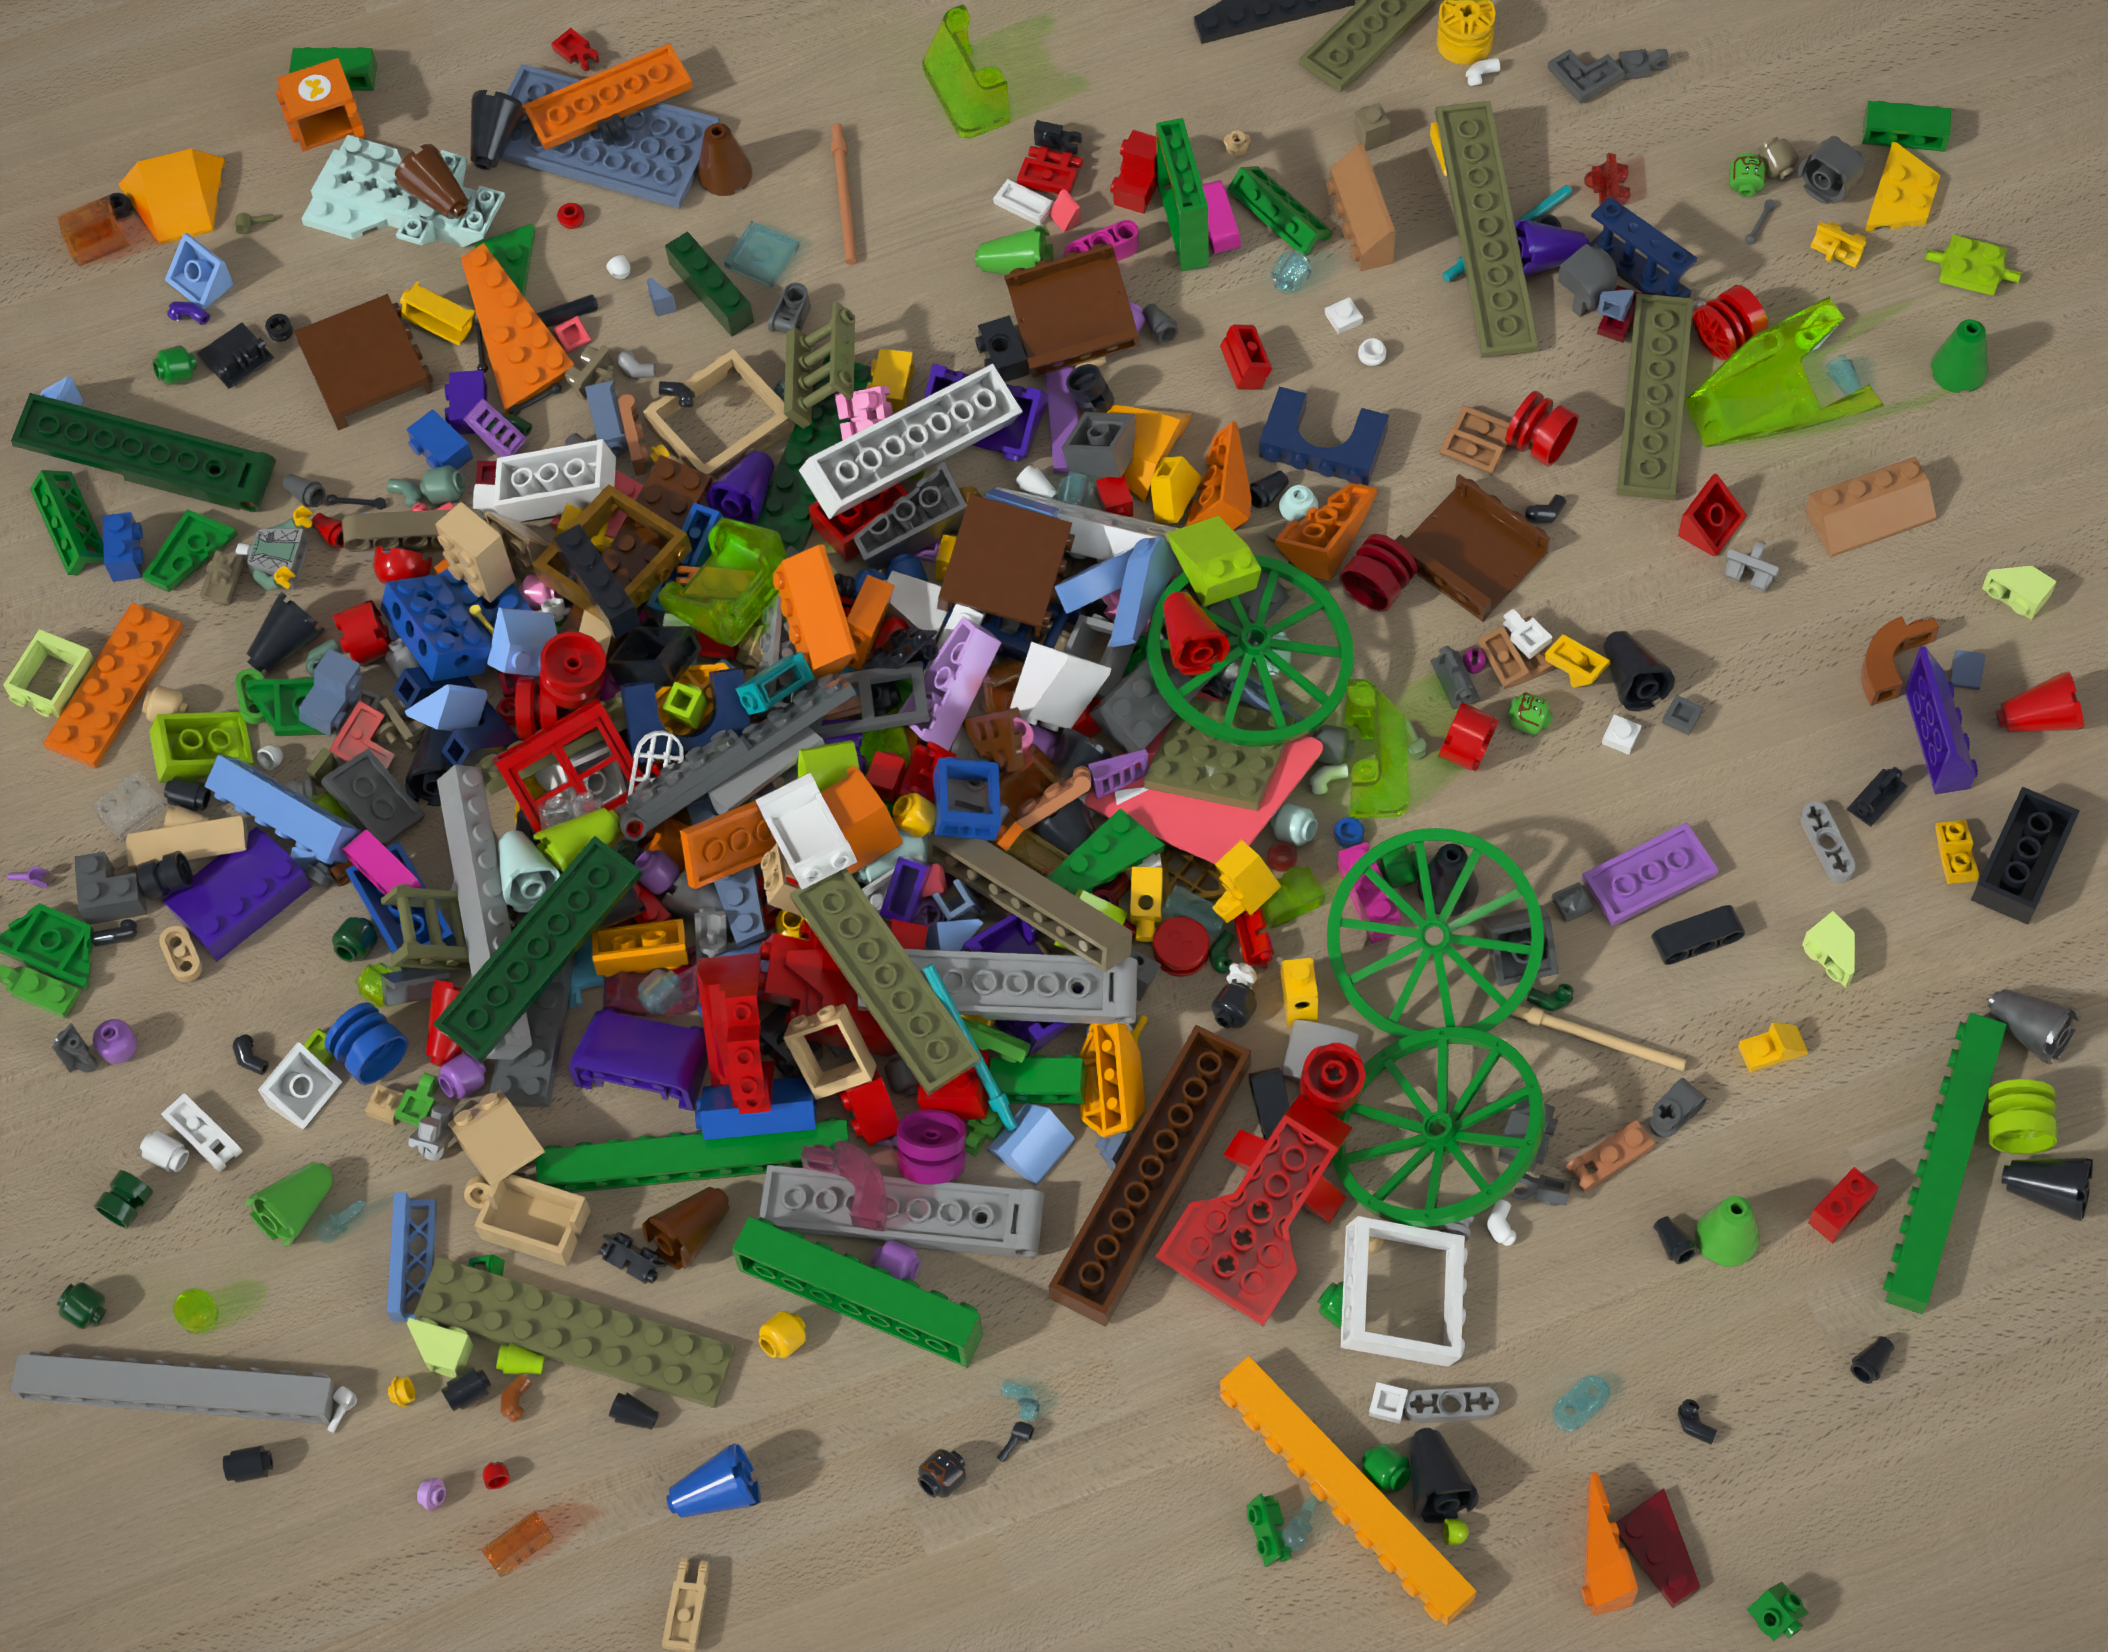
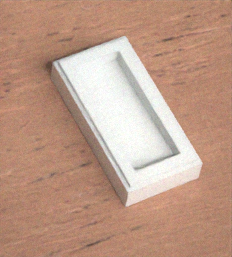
M1010 179L1006 180L993 198L995 205L1036 225H1042L1054 205L1053 200Z

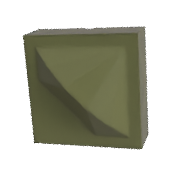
M323 748L307 767L306 771L310 778H313L315 785L322 788L321 781L323 777L334 771L338 764L333 753Z

